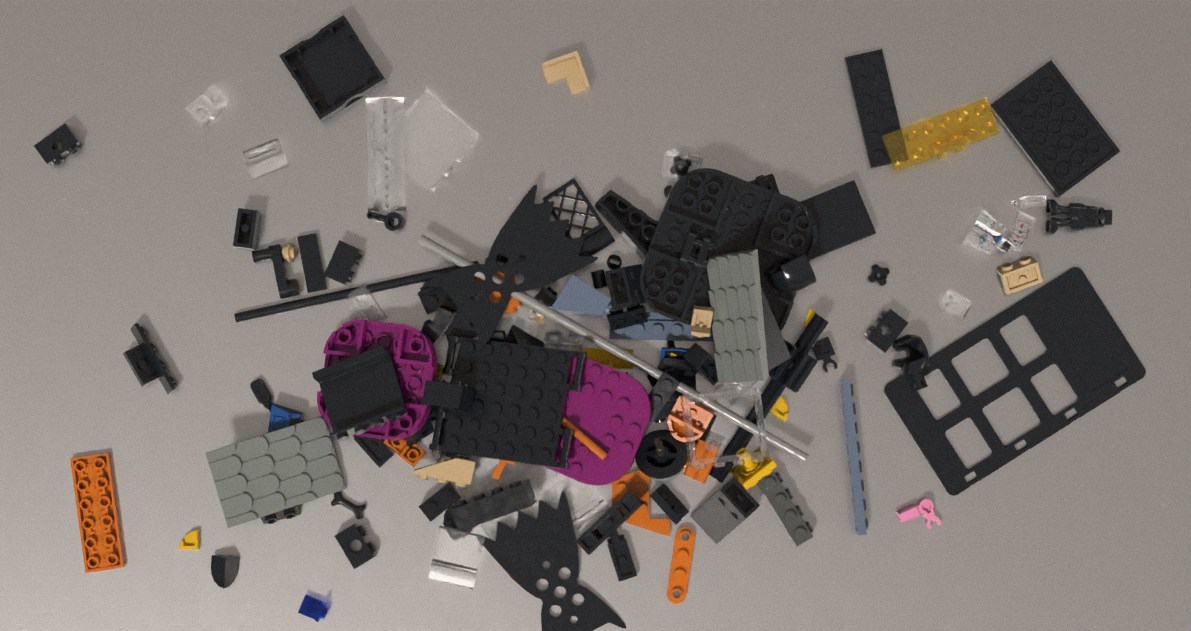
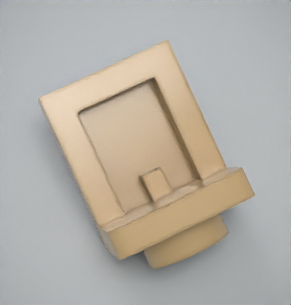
M694 305L690 324L691 335L700 338L710 337L713 316L712 307Z

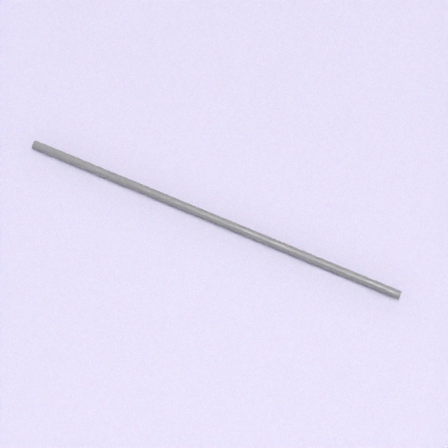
M423 234L418 241L419 244L461 268L474 264ZM482 272L474 274L485 281V275ZM493 275L492 279L495 284H501L504 282L502 279ZM513 292L510 294L515 299L657 380L664 373L524 292ZM682 382L676 388L678 392L799 461L806 462L809 456L807 453Z

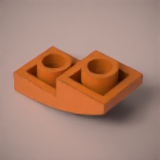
M405 439L398 441L382 440L384 444L413 467L426 453L416 443L408 447Z

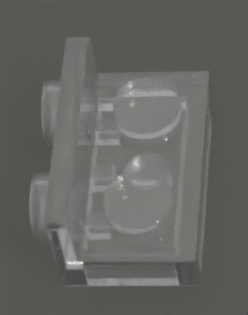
M670 149L669 152H665L661 176L674 179L681 177V175L670 172L675 156H680L684 160H691L692 164L689 166L688 172L701 169L703 158H700V155L696 153L683 155L679 150Z

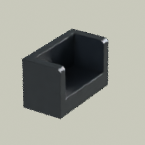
M695 342L683 357L699 371L702 377L714 386L718 382L715 359Z

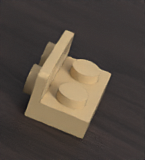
M1023 256L1015 262H1007L996 268L997 273L1001 277L1004 292L1007 295L1043 282L1038 262L1032 256Z

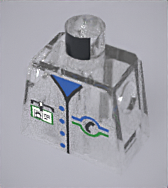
M984 210L963 244L990 255L993 254L996 248L1007 253L1012 243L1003 238L1007 229Z

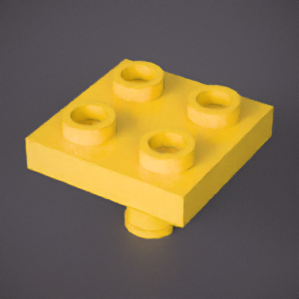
M760 447L752 454H749L746 448H741L736 453L741 462L731 469L730 472L748 490L750 487L755 486L765 475H769L777 465Z

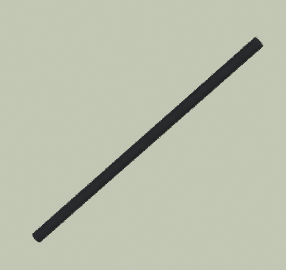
M458 265L234 313L236 323L426 282L461 267Z

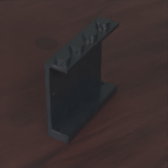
M384 345L312 372L314 380L320 384L333 433L329 435L336 441L347 440L350 435L363 434L371 427H381L387 421H396L401 419L403 415L408 414L390 351Z

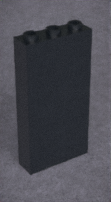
M854 180L800 202L810 211L817 227V241L810 261L876 234Z

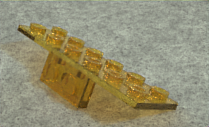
M984 98L883 135L882 139L893 168L897 172L935 157L938 160L949 156L948 152L954 150L955 153L961 152L966 149L965 146L999 134V129L989 103Z

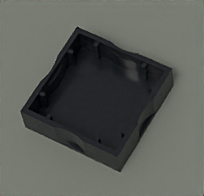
M344 15L323 27L313 37L301 41L279 55L322 123L387 83Z

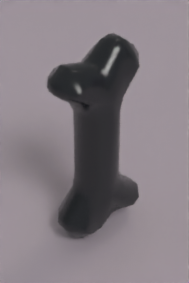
M340 491L334 493V499L331 501L332 506L341 505L352 511L356 519L363 518L362 512L366 509L365 504H353L346 500Z

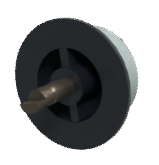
M656 430L645 435L635 456V462L640 471L656 481H669L676 478L682 472L688 460L689 450L687 443L675 439L671 435L670 430Z

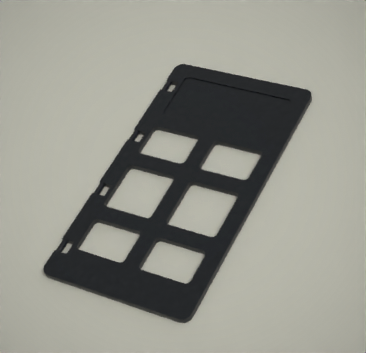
M1073 267L929 357V366L923 368V375L926 376L935 369L940 370L960 402L958 408L936 420L918 391H916L912 376L908 373L900 375L887 383L884 387V394L949 495L955 496L1136 383L1145 376L1146 370L1082 269ZM1020 316L1026 317L1046 349L1044 354L1024 366L1020 365L1000 333L1002 327ZM987 339L1009 374L982 393L973 396L951 361L978 342ZM1052 364L1057 366L1077 398L1074 403L1055 415L1050 412L1031 382L1033 376ZM1124 377L1126 383L1117 387L1114 382ZM1017 387L1040 423L1011 443L1004 445L982 410L988 404ZM1074 409L1077 414L1067 419L1065 413ZM966 418L971 419L991 451L990 456L969 469L965 467L945 435L947 430ZM1024 440L1026 446L1017 451L1014 445ZM974 472L976 477L967 482L964 477Z

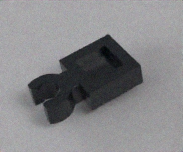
M829 337L816 341L812 351L817 361H823V371L825 373L828 372L826 368L828 363H831L834 369H836L837 363L830 357L835 355Z

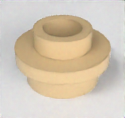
M293 243L283 245V259L293 262L298 254L297 247Z

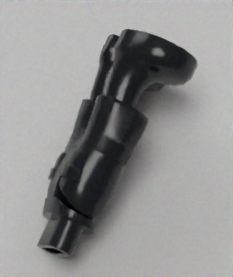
M1047 199L1045 212L1048 216L1068 215L1067 219L1047 218L1045 223L1047 235L1055 234L1062 227H1067L1069 231H1082L1084 229L1112 225V210H1104L1103 207L1088 206L1082 203H1069L1068 206H1062L1054 199Z

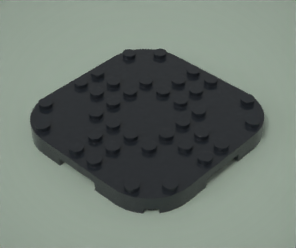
M702 168L684 174L670 189L640 269L639 286L643 298L659 314L687 325L691 324L694 305L711 307L707 267L705 271L701 270L700 273L692 271V264L687 263L685 268L677 266L689 230L697 232V239L702 240L703 235L712 237L711 241L714 242L711 253L707 252V260L713 255L753 249L758 250L760 284L781 332L787 322L797 292L781 293L770 284L765 272L802 254H805L810 262L817 241V227L810 211L802 203L791 197L716 169ZM693 245L690 256L696 257L699 247ZM712 317V322H711V327H710L711 334H713V331H712L713 317Z

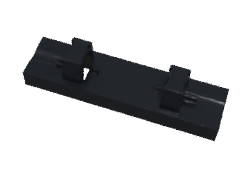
M630 489L576 542L588 555L592 554L644 504L643 501ZM618 508H622L626 514L624 515Z

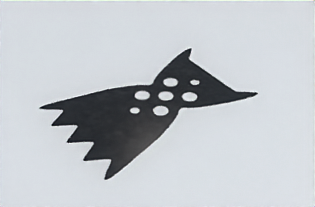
M534 185L528 191L501 228L490 249L488 260L485 264H473L432 278L423 285L424 287H442L479 331L477 351L485 346L496 329L508 306L511 293L524 292L548 285L588 266L598 259V257L579 256L584 237L564 238L569 219L549 220L554 201L540 204L534 203L537 185ZM504 253L507 255L508 262L505 265H499L496 262L498 254ZM520 255H525L526 260L524 262L519 261ZM482 272L485 275V281L482 284H476L473 281L475 273ZM496 272H501L504 275L503 283L495 284L492 277ZM520 272L523 274L524 281L521 284H515L512 281L514 273ZM493 291L499 292L501 294L500 302L492 303L489 299L490 293ZM473 294L478 295L476 302L471 300Z
M564 491L561 493L558 509H554L542 500H539L537 519H533L522 511H518L516 530L498 521L495 541L477 534V538L508 575L528 593L542 600V631H593L607 623H612L626 629L621 618L607 604L577 582L579 575L578 546L569 504ZM545 561L550 563V567L547 569L543 567V562ZM564 567L568 568L571 572L570 577L566 580L559 577V570ZM539 579L547 580L548 588L546 590H538L536 583ZM562 586L566 589V595L563 598H557L554 595L556 587ZM575 594H581L584 597L582 605L576 606L572 603V597ZM553 605L560 606L562 610L560 616L553 617L550 615L549 610ZM572 616L577 617L578 621L576 623H571L570 618Z

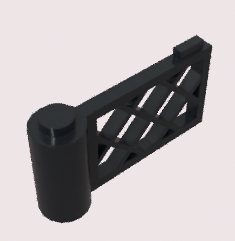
M575 178L542 198L543 203L549 202L548 200L554 196L562 198L560 208H552L551 213L556 221L560 220L561 211L572 213L570 223H568L569 229L568 231L566 229L565 235L568 239H571L570 232L572 227L582 229L580 237H584V241L579 252L580 257L593 256L615 242L612 234ZM573 184L577 189L576 198L565 195L566 189ZM564 198L575 200L573 210L562 208ZM577 201L587 204L586 213L575 211ZM575 214L585 216L583 226L573 224ZM587 218H596L599 225L594 228L586 227Z

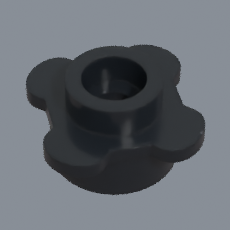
M675 156L670 172L683 176L688 173L689 166L692 164L691 160H684L680 156Z
M874 264L871 267L872 272L868 276V280L871 283L876 282L880 286H884L887 283L886 278L890 271L886 267L883 268Z

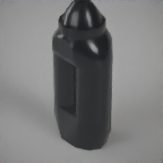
M259 378L250 383V388L259 404L271 413L272 395L264 381Z

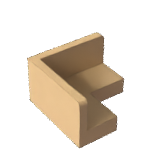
M578 51L541 63L548 85L566 79L572 96L590 90V84Z

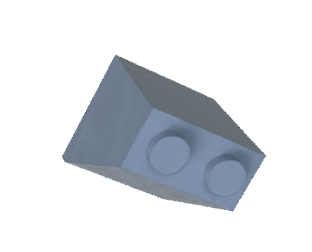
M572 274L552 305V309L563 313L601 318L603 314L607 316L613 305L610 304L611 298Z

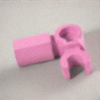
M921 498L917 505L912 504L896 512L902 524L920 516L919 513H922L923 517H926L925 525L928 529H932L930 525L932 520H936L937 525H941V520L934 515L933 502L927 498Z

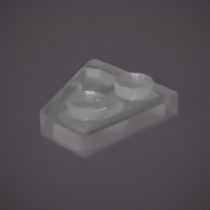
M365 284L348 293L351 320L379 321L385 317V313Z

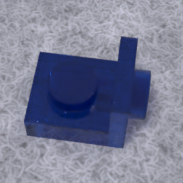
M306 594L298 613L319 622L321 619H325L329 609L326 608L328 603Z

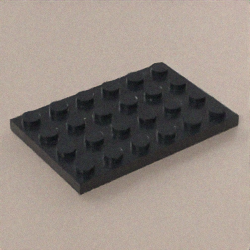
M1052 60L989 106L1057 197H1060L1120 152Z

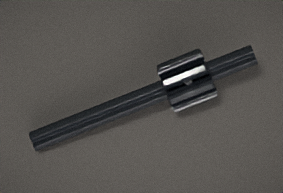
M815 313L795 345L784 339L791 358L768 371L772 379L745 419L760 427L786 387L795 393L799 391L817 364V360L808 355V353L829 322ZM739 427L709 475L723 483L738 460L736 456L737 451L741 448H746L754 434Z

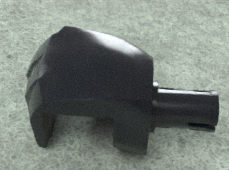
M909 334L898 338L892 345L893 352L905 351L907 356L893 360L892 366L899 367L902 375L911 374L916 391L928 387L922 370H924V367L929 366L930 361L922 338Z

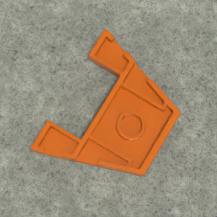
M638 470L626 474L621 479L612 483V506L630 489L644 503L625 521L626 523L670 536V518L650 519L649 476ZM618 508L624 515L626 514L622 508Z

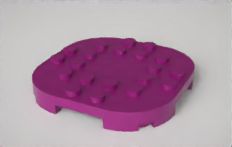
M365 319L351 320L342 324L343 326L336 332H333L325 344L323 351L326 354L324 368L384 345L390 351L408 414L403 415L399 420L387 421L381 427H371L363 434H353L352 436L398 441L409 438L417 433L427 421L431 407L422 404L426 380L433 381L437 370V355L430 339L420 330L405 324ZM317 391L319 412L332 428L322 391Z
M573 358L569 384H573L577 358ZM587 358L584 360L580 384L582 390L581 392H567L564 417L608 455L602 460L580 440L572 436L568 463H570L569 469L546 468L584 484L595 486L607 485L621 479L632 467L641 441L651 421L652 404L647 390L637 379ZM564 435L560 436L557 462H560Z

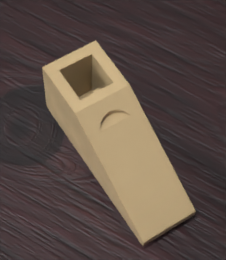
M454 457L414 469L413 474H417L419 479L428 480V477L436 478V482L447 484L448 481H453L456 486L466 487L467 484L471 485L475 460Z

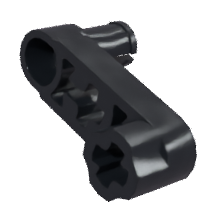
M280 244L252 251L254 263L270 259L273 261L281 299L300 295L297 278L288 280Z

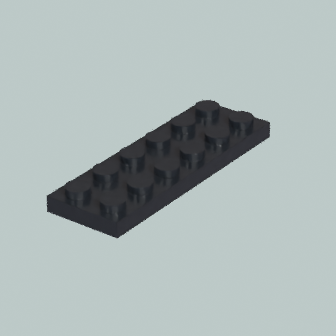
M882 49L845 57L846 69L870 169L907 161L908 157Z

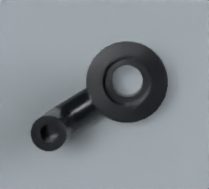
M372 211L367 213L368 219L384 223L385 227L390 231L397 232L404 227L405 219L400 213L390 212L387 215ZM398 219V224L395 226L394 220Z

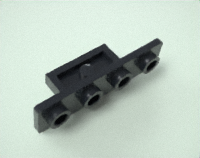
M138 323L134 324L131 327V332L139 345L123 353L124 357L142 387L159 379L167 394H171L175 390L173 378L166 373L165 364L155 354L156 349L147 340L144 328L140 327Z

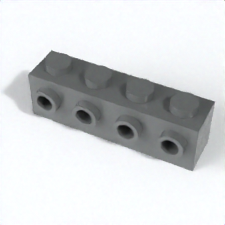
M772 471L769 475L761 478L757 484L793 544L797 547L813 537L811 532L814 530L808 521L804 522L801 516L804 514L798 505L794 506L791 501L794 497L789 489L783 488L781 484L783 479L778 471L776 473Z

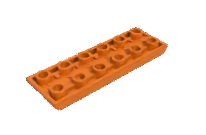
M102 453L70 458L85 573L123 568L125 560L110 454Z

